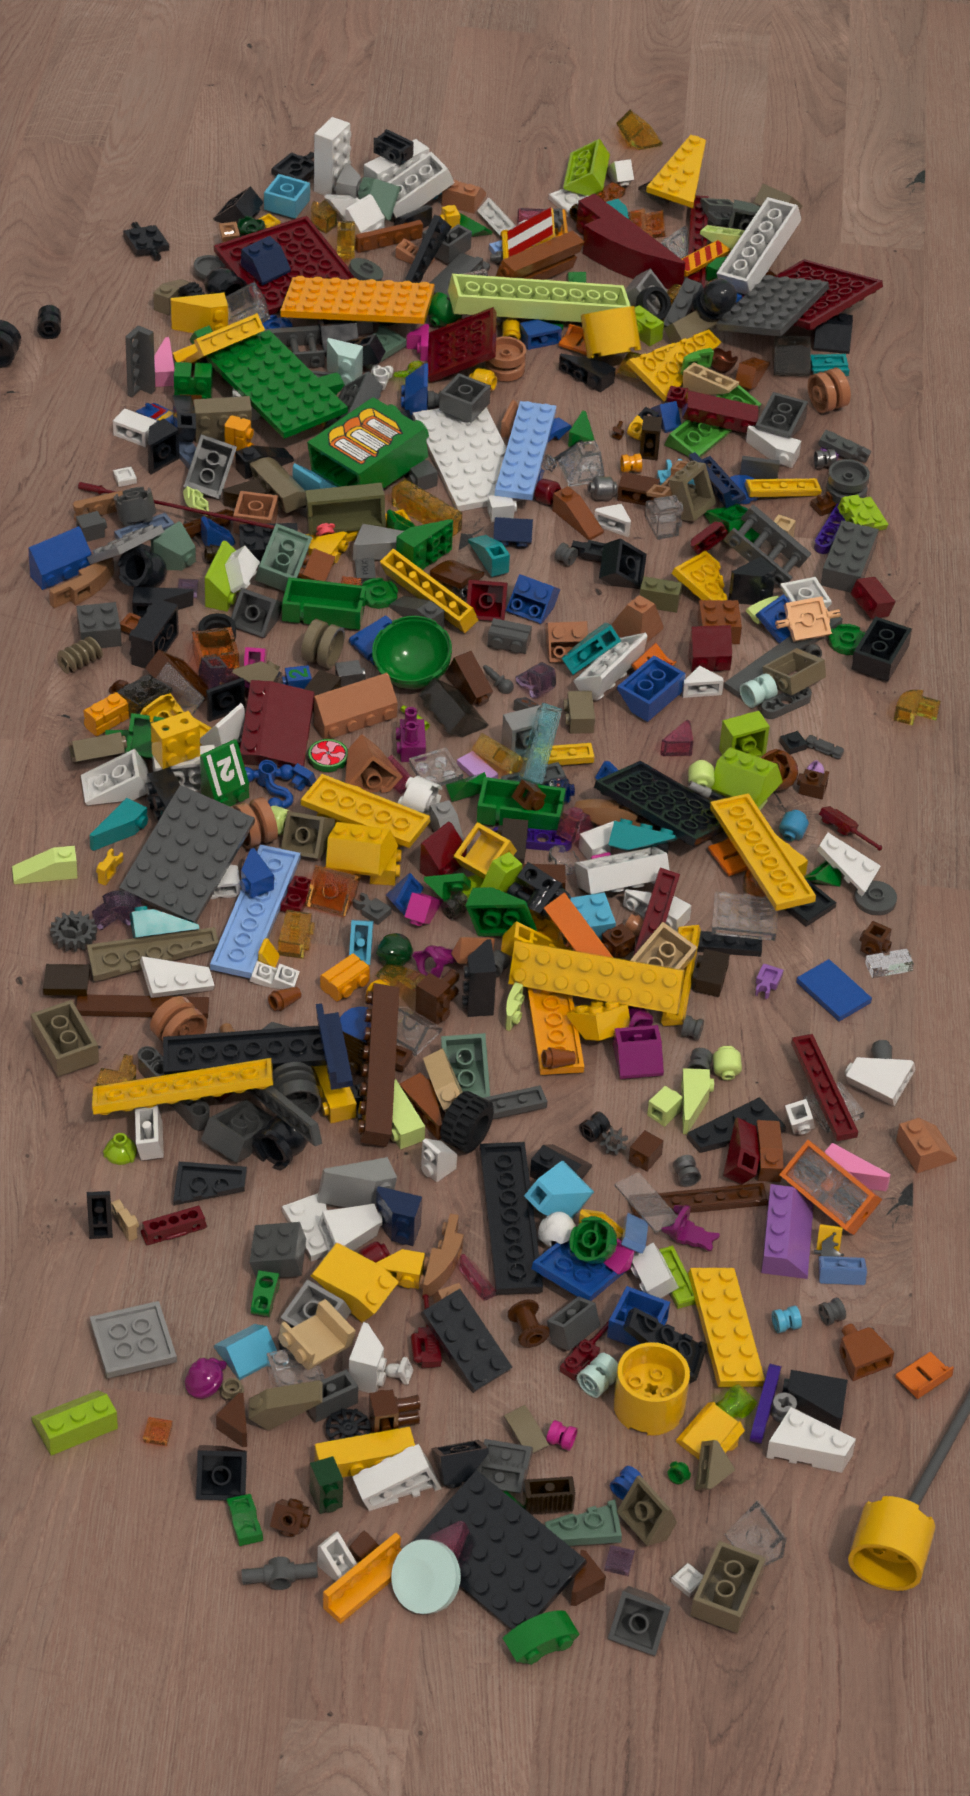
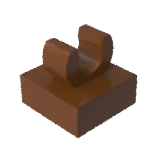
M828 491L826 495L821 496L819 494L817 498L812 499L810 502V506L820 517L832 513L836 504L832 500L833 496Z

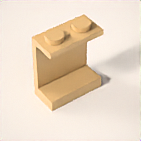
M324 1299L318 1303L316 1315L291 1328L286 1322L281 1323L278 1339L281 1345L294 1355L298 1363L302 1364L307 1370H310L352 1346L356 1330Z

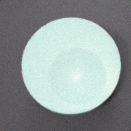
M424 1539L409 1543L399 1552L394 1561L391 1575L393 1590L399 1602L408 1610L419 1614L437 1613L449 1606L459 1590L461 1577L460 1567L454 1553L439 1541Z

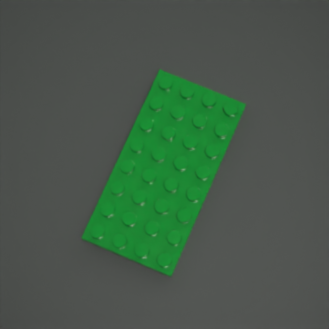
M270 330L206 356L207 362L212 363V367L241 396H250L251 406L284 439L348 413V407Z

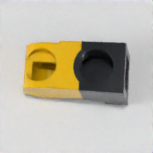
M645 407L629 425L627 435L641 441L643 416L650 414L651 416L659 417V413Z

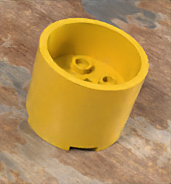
M635 306L581 315L587 358H594V354H598V357L627 353L631 351V348H634V351L641 350Z
M653 1342L638 1344L623 1354L617 1368L614 1411L619 1421L626 1428H633L641 1432H647L649 1436L665 1434L679 1425L685 1412L690 1370L685 1358L674 1348Z
M883 1496L880 1501L872 1503L868 1501L863 1507L849 1553L848 1562L851 1569L865 1582L882 1589L902 1591L914 1588L921 1581L935 1533L933 1518L927 1517L918 1510L919 1505L903 1498Z

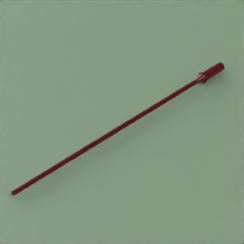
M79 482L78 489L98 493L99 495L117 492L107 490L102 485L98 486ZM154 500L155 504L269 529H274L275 527L269 524Z

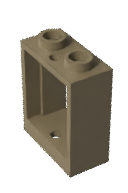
M690 461L668 480L679 520L694 522L716 504L706 463ZM692 479H694L698 494L693 501L691 500L687 485Z
M798 648L762 666L763 674H769L774 679L777 689L789 695H794L826 677L825 659ZM795 670L799 671L791 676L788 675Z
M119 732L68 742L71 762L125 753L124 748H127L126 738Z

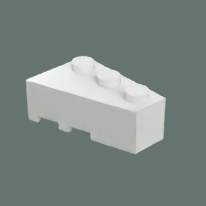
M791 1407L769 1441L766 1458L774 1459V1457L789 1459L790 1463L796 1464L799 1461L812 1464V1467L842 1473L853 1455L856 1439Z
M419 1444L407 1447L403 1452L393 1457L385 1458L381 1463L371 1468L363 1469L359 1474L353 1476L360 1496L369 1511L398 1503V1498L412 1494L414 1498L420 1496V1491L434 1488L435 1491L442 1489L432 1465Z

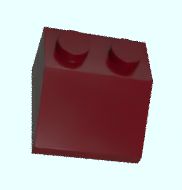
M731 625L691 627L688 652L691 672L699 666L709 671L731 670Z
M448 821L421 843L420 873L426 877L453 874L459 868H463L454 858V854L463 841L451 822ZM467 848L461 855L464 858L467 855Z

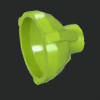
M117 1133L107 1143L103 1155L109 1162L116 1165L133 1163L137 1155V1147L127 1135Z

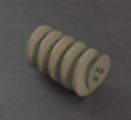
M85 637L84 640H80L57 653L58 664L66 674H69L70 670L75 672L77 667L79 669L83 668V663L89 665L90 661L95 662L96 657H103L101 647L92 637Z

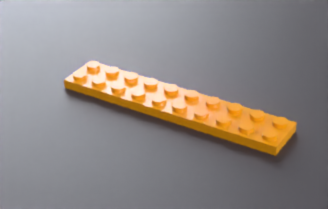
M531 914L539 933L564 944L562 934L552 921L547 919L541 921L537 916ZM526 987L540 1075L583 1073L584 1061L579 1032L567 1018V1013L575 1010L573 996ZM548 1047L574 1051L576 1055L575 1064L548 1069V1067H543L542 1051L547 1050Z

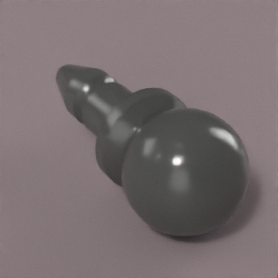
M483 665L486 674L493 681H496L494 686H498L499 692L509 694L513 691L514 685L511 680L505 679L504 675L500 677L491 667Z

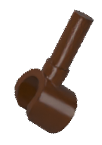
M619 421L617 427H613L614 432L611 437L619 440L622 439L624 435V430L621 429L623 421Z

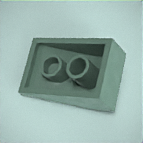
M276 523L255 580L285 591L288 577H298L312 537Z
M486 1034L441 1036V1049H444L462 1091H470L482 1098L489 1097L490 1085Z

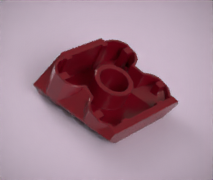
M713 522L695 537L691 538V547L699 555L704 551H709L721 542L729 532L722 522Z

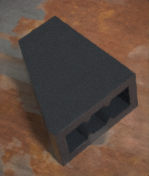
M791 1370L790 1378L784 1379L782 1392L789 1393L795 1397L797 1410L840 1431L848 1380Z

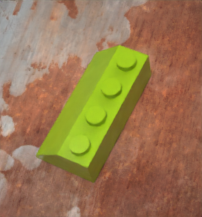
M600 139L570 153L563 185L565 190L587 196L594 193L598 194L603 190L610 154Z

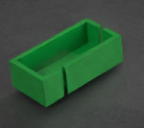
M288 577L282 602V621L300 623V620H302L305 624H311L313 620L318 619L327 622L328 626L333 624L343 628L360 630L366 605V586Z
M484 777L477 805L478 823L495 826V823L503 825V818L528 820V828L560 830L566 788L537 784L538 788L546 794V797L544 799V806L540 810L533 811L524 809L512 797L520 782ZM526 789L522 796L525 797L529 790Z

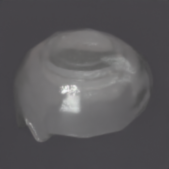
M563 845L550 848L548 864L565 865L566 876L572 875L575 872L574 863L579 862L575 852H566Z

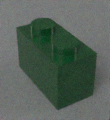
M333 1456L310 1463V1493L319 1514L334 1512L343 1507V1478Z

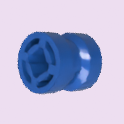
M625 1466L620 1471V1476L615 1477L610 1483L611 1491L622 1500H624L636 1477L639 1475L642 1477L640 1472L631 1466Z

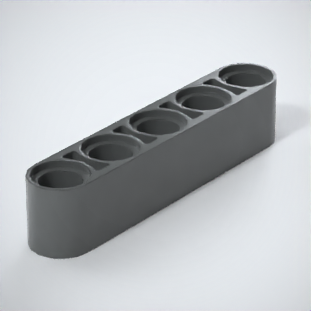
M151 1046L142 1047L138 1051V1070L144 1078L164 1075L163 1056ZM203 1098L198 1100H181L175 1104H170L191 1128L197 1131L205 1130L210 1117V1108Z

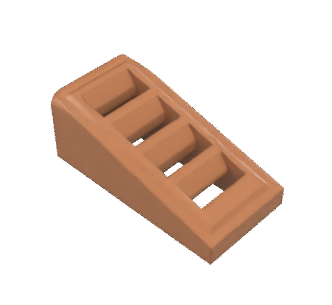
M403 239L396 246L395 258L412 264L419 247Z

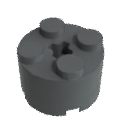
M144 487L130 488L124 490L123 495L118 496L116 494L114 496L120 522H123V526H130L138 521L150 522L153 520V515L156 514V507L151 488H148V490H144Z

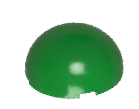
M406 616L391 621L390 625L379 631L373 643L372 656L375 667L380 675L388 673L392 685L410 690L421 689L435 683L446 672L452 657V643L447 631L438 625L436 621L422 616Z

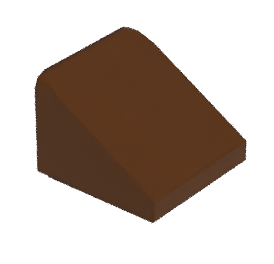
M362 1531L350 1545L349 1551L355 1561L359 1563L374 1551L379 1544L366 1531Z

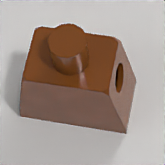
M852 1323L842 1328L841 1332L844 1337L841 1339L839 1352L852 1381L892 1366L894 1351L872 1328L867 1327L858 1331Z

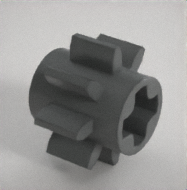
M610 1126L608 1133L602 1132V1136L606 1140H602L600 1145H606V1153H609L611 1150L615 1151V1154L618 1155L620 1148L626 1150L627 1146L622 1142L628 1140V1136L622 1135V1128L614 1130L613 1126ZM612 1136H615V1139L618 1140L616 1145H614L613 1141H610Z

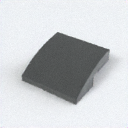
M701 198L700 202L708 219L714 225L728 226L733 202L729 199Z
M485 1439L484 1445L488 1447L489 1453L477 1471L502 1491L522 1494L523 1482L527 1478L533 1448Z

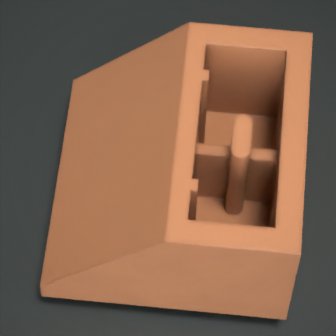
M587 621L545 624L549 663L563 662L561 658L588 635Z

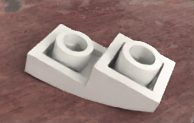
M257 961L249 981L270 988H291L295 986L300 971L280 963L278 968Z

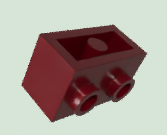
M876 577L857 579L850 593L870 619L875 618V616L879 618L889 617L896 603Z

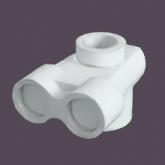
M376 364L372 366L371 374L383 385L382 390H384L394 370L391 366L381 367Z

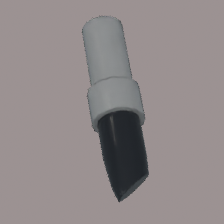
M690 781L688 784L689 789L700 793L706 798L715 801L724 799L721 794L712 791L711 788L699 785L693 781Z

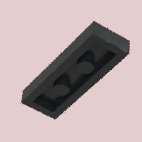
M701 931L697 952L704 953V949L730 955L761 957L762 935Z

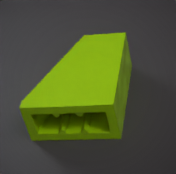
M510 852L493 860L481 888L493 887L507 893L514 882L520 885L517 876L522 871V863Z

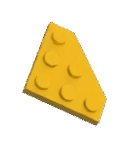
M707 551L700 553L673 569L671 574L701 600H727V594L723 591L725 586L723 576L719 572L721 569L720 563Z

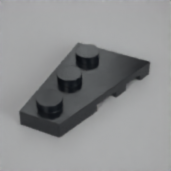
M179 1161L173 1206L245 1191L247 1167Z

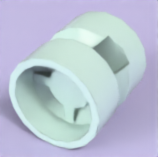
M767 673L741 684L739 690L743 702L750 708L762 704L763 701L776 696L778 692L774 679Z
M600 1353L590 1362V1365H587L577 1374L578 1384L589 1396L598 1398L608 1389L609 1385L616 1381L618 1362L609 1354Z

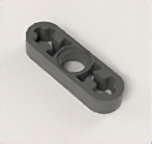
M807 687L794 695L784 692L765 700L762 703L761 714L766 719H775L807 705L811 701L812 691ZM782 701H790L791 704H784Z

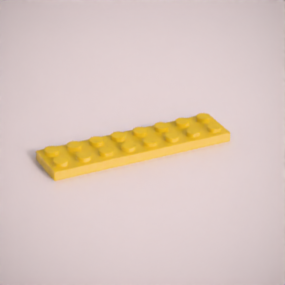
M749 793L710 802V809L776 911L815 902V893Z
M515 941L508 984L514 985L517 982L522 984L523 987L606 1002L618 1001L619 1004H628V1006L678 1014L685 970Z
M267 1058L93 1087V1114L108 1115L114 1111H131L138 1107L151 1108L162 1103L175 1104L181 1100H198L205 1096L218 1097L224 1093H242L254 1088L266 1089L273 1085L272 1060Z

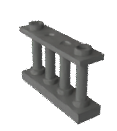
M319 325L273 328L263 331L270 330L286 347L291 346L292 353L308 368L325 367L324 350L317 351L316 347L317 344H320ZM309 345L310 351L299 352L298 346Z
M753 504L741 517L745 523L739 531L733 528L723 540L749 562L761 556L775 567L774 583L780 588L781 583L790 582L793 578L788 573L794 565L800 568L812 553ZM750 528L760 534L754 543L744 536ZM765 540L774 546V549L768 556L759 549ZM780 552L789 559L783 568L774 562Z

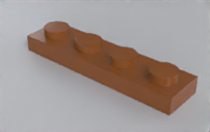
M421 220L356 234L355 249L360 253L399 244L403 239L408 241L421 239L423 223Z

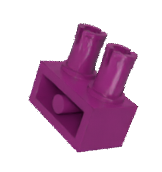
M414 707L405 709V719H400V727L396 728V740H400V742L396 743L397 754H401V762H425L426 760L424 719H417V710Z

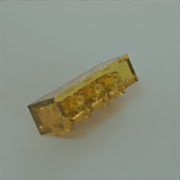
M406 479L392 488V506L399 510L404 509L407 515L423 524L452 519L453 536L462 530V512Z

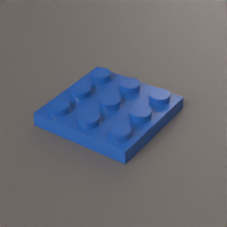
M569 1241L563 1244L558 1242L533 1261L531 1268L575 1296L589 1301L596 1298L625 1273L617 1274L604 1263L590 1264L581 1261L571 1251Z

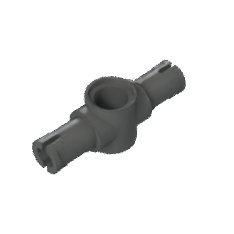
M280 1556L270 1559L268 1564L262 1568L242 1569L243 1585L265 1582L266 1585H269L274 1590H285L291 1586L292 1582H296V1579L318 1578L317 1562L294 1564L287 1557Z

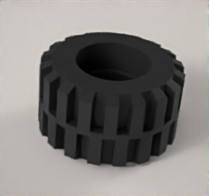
M464 1091L459 1094L451 1103L444 1116L440 1132L441 1140L465 1153L474 1151L484 1140L490 1129L494 1115L493 1103L470 1091Z

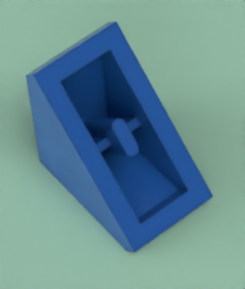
M677 401L660 404L651 408L659 413V417H662L661 428L665 433L674 431L682 424Z
M205 516L201 518V539L205 546H210V544L220 546L223 540L227 541L231 546L236 543L228 529Z

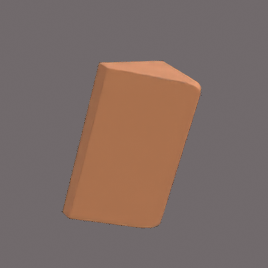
M515 400L511 401L501 421V437L510 438L518 410V404Z
M460 937L451 954L457 963L467 964L468 956L487 939H491L494 950L495 939Z

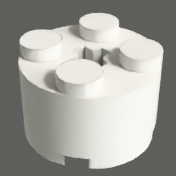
M420 776L409 777L405 788H407L405 794L398 801V804L430 815V805L440 803L441 795L438 794L439 789L442 790V786Z

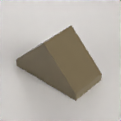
M716 1440L701 1442L695 1486L697 1491L714 1488L735 1471L729 1458Z

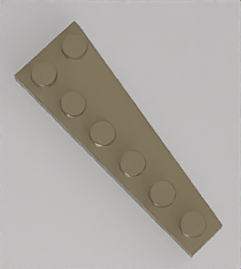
M212 927L88 944L87 952L93 981L95 982L141 970L140 959L142 956L174 961L215 950L219 941L216 928Z

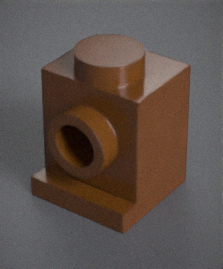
M805 769L804 774L799 773L797 785L800 786L799 794L823 800L828 785L829 771L821 773Z
M522 779L512 797L524 809L537 811L544 806L546 794L538 788L537 784ZM526 789L529 790L525 797L522 796Z

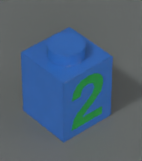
M309 665L285 668V676L281 677L282 684L305 689L312 680Z

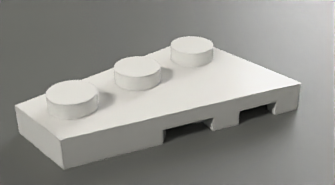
M830 833L826 834L817 848V851L833 868H838L845 875L844 879L848 884L852 883L858 889L857 893L861 897L881 867Z
M143 956L140 959L151 998L211 991L214 989L215 985L209 967Z
M318 1193L282 1206V1213L288 1223L300 1222L306 1236L305 1252L311 1262L325 1257L329 1252L318 1226L322 1212L327 1211L326 1204L318 1203Z

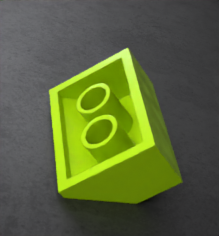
M224 540L205 576V607L228 612L230 606L234 605L236 594L240 590L233 593L230 589L225 563L231 553L236 550Z
M729 747L717 760L714 771L715 782L711 789L729 798L749 793L759 808L779 787L783 780L778 764Z
M99 1390L31 1417L51 1456L118 1429L117 1411L108 1395Z

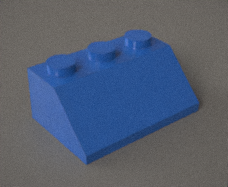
M79 526L28 547L30 577L42 590L77 576L78 570L92 565L87 558L92 553Z
M652 656L619 684L617 690L630 711L648 722L683 692L686 673L660 658Z

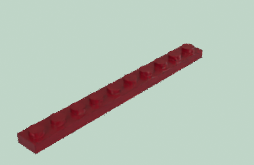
M695 196L694 206L690 211L688 255L707 246V238L702 236L700 231L708 225V217L702 208L700 200L701 198H709V196ZM706 267L687 276V278L702 283L703 287H705Z

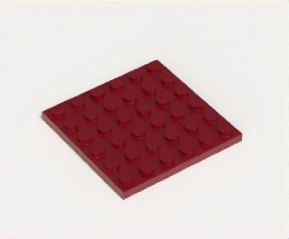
M308 216L214 245V252L226 268L234 271L238 277L245 280L249 285V293L247 292V295L264 316L280 312L293 277L357 279L350 273L348 266ZM271 236L281 245L291 272L262 285L241 266V249Z
M805 259L774 276H786L792 279L804 278L805 280L818 279L829 283V289L792 325L805 328L806 330L815 329L816 326L827 322L828 319L839 315L843 310L852 307L855 303L864 300L865 297L876 293L877 290L883 287L882 280Z

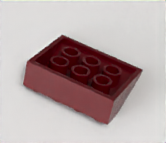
M250 681L240 748L244 765H259L264 760H270L277 766L288 764L295 767L297 763L303 767L305 766L315 696L313 691L273 681Z

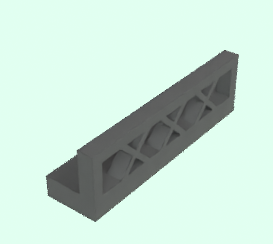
M138 325L125 336L127 391L129 397H134L140 390L149 394L156 391L154 332Z

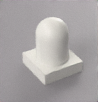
M403 1357L401 1364L391 1363L387 1365L385 1373L390 1378H400L403 1385H408L414 1369L408 1357Z

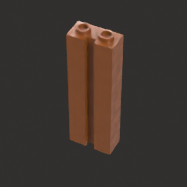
M572 230L503 259L495 277L546 280L573 268L577 259L574 254L581 251L585 241Z

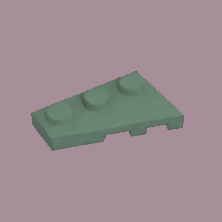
M382 324L378 327V331L373 333L377 335L386 351L381 361L407 345L405 338ZM370 364L366 365L365 367L370 369L373 365Z
M615 1499L608 1501L606 1506L600 1508L593 1506L587 1508V1512L578 1515L571 1513L545 1522V1526L569 1546L622 1542Z

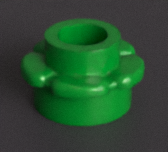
M673 1461L670 1464L667 1475L673 1483L682 1484L690 1479L691 1472L685 1463Z

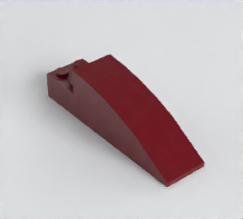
M595 193L578 200L576 229L584 235L583 240L585 242L582 254L596 263L631 279L651 268L666 289L679 292L684 282L685 261Z

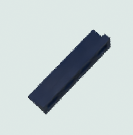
M696 452L689 454L690 461L706 463L713 493L726 508L746 499L743 491L711 456L701 459ZM731 494H737V496L731 498Z
M322 1003L315 1004L330 1088L333 1090L353 1086V1079L339 1012L324 1014Z

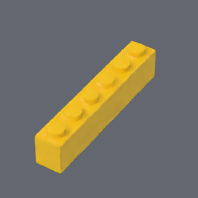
M392 549L380 561L387 576L415 597L430 600L445 611L444 618L463 633H466L478 621L475 611L470 605L395 549Z

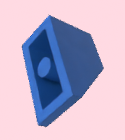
M540 320L520 323V339L527 350L559 344L561 341L562 328L560 326Z
M255 848L250 849L241 869L240 880L242 890L246 891L251 898L274 890V874Z

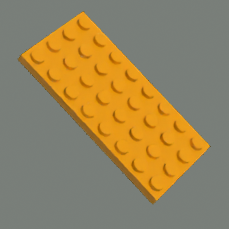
M297 276L292 278L280 312L281 317L425 324L435 291V284L428 282L412 283L410 281L394 282L392 280L376 281L374 279L358 280L355 278L344 280L340 278L323 279L322 277L305 278L304 276Z

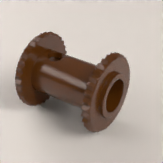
M534 1300L517 1302L509 1309L507 1314L510 1321L519 1324L522 1333L519 1336L518 1342L521 1346L527 1348L542 1344L550 1334L547 1326L539 1325L535 1316L539 1305Z

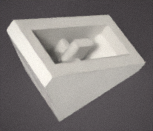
M622 504L596 508L594 517L603 529L629 537L631 520Z
M699 666L684 680L682 697L722 695L724 680L719 675Z
M334 1532L318 1546V1567L335 1582L357 1565L339 1532Z

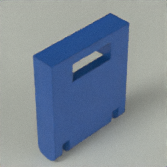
M386 615L349 638V643L354 646V649L365 659L370 660L373 665H375L372 656L374 640L379 631L390 625L392 621Z

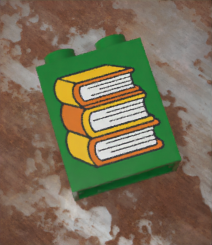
M372 397L307 442L311 470L336 487L382 483L384 489L407 473L410 468L428 458L427 439L429 438V432L421 421H412L402 415L396 406L392 404L387 406Z

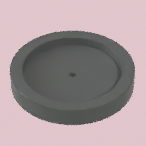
M204 255L194 261L193 270L198 277L206 279L211 270L219 267L226 268V266L219 257Z
M354 258L349 264L350 273L359 280L374 279L381 281L383 278L382 269L372 261Z
M872 881L862 897L857 893L858 889L855 891L854 900L857 907L867 914L885 915L890 913L896 906L897 894L887 883Z

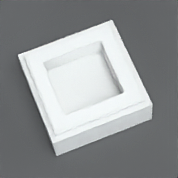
M132 467L113 470V476L118 487L137 483Z
M687 1563L671 1578V1583L690 1598L697 1591L703 1575Z

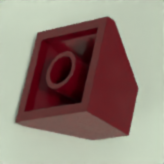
M468 580L467 604L474 609L478 620L493 621V618L505 620L508 583Z

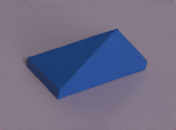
M409 873L386 896L405 916L411 894L421 893L424 887Z

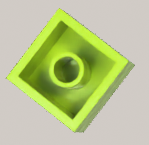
M760 711L722 720L719 751L722 755L729 747L756 757H762L766 753L770 726Z

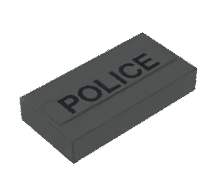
M374 558L355 559L356 583H364L371 578H376Z

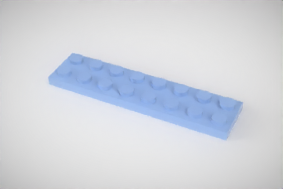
M520 401L495 487V496L524 500L533 499L556 414V406Z
M260 844L257 852L274 874V890L251 898L246 891L244 892L241 889L211 960L210 970L251 978L258 961V952L263 940L269 938L280 911L281 902L286 896L288 886L301 859V853Z

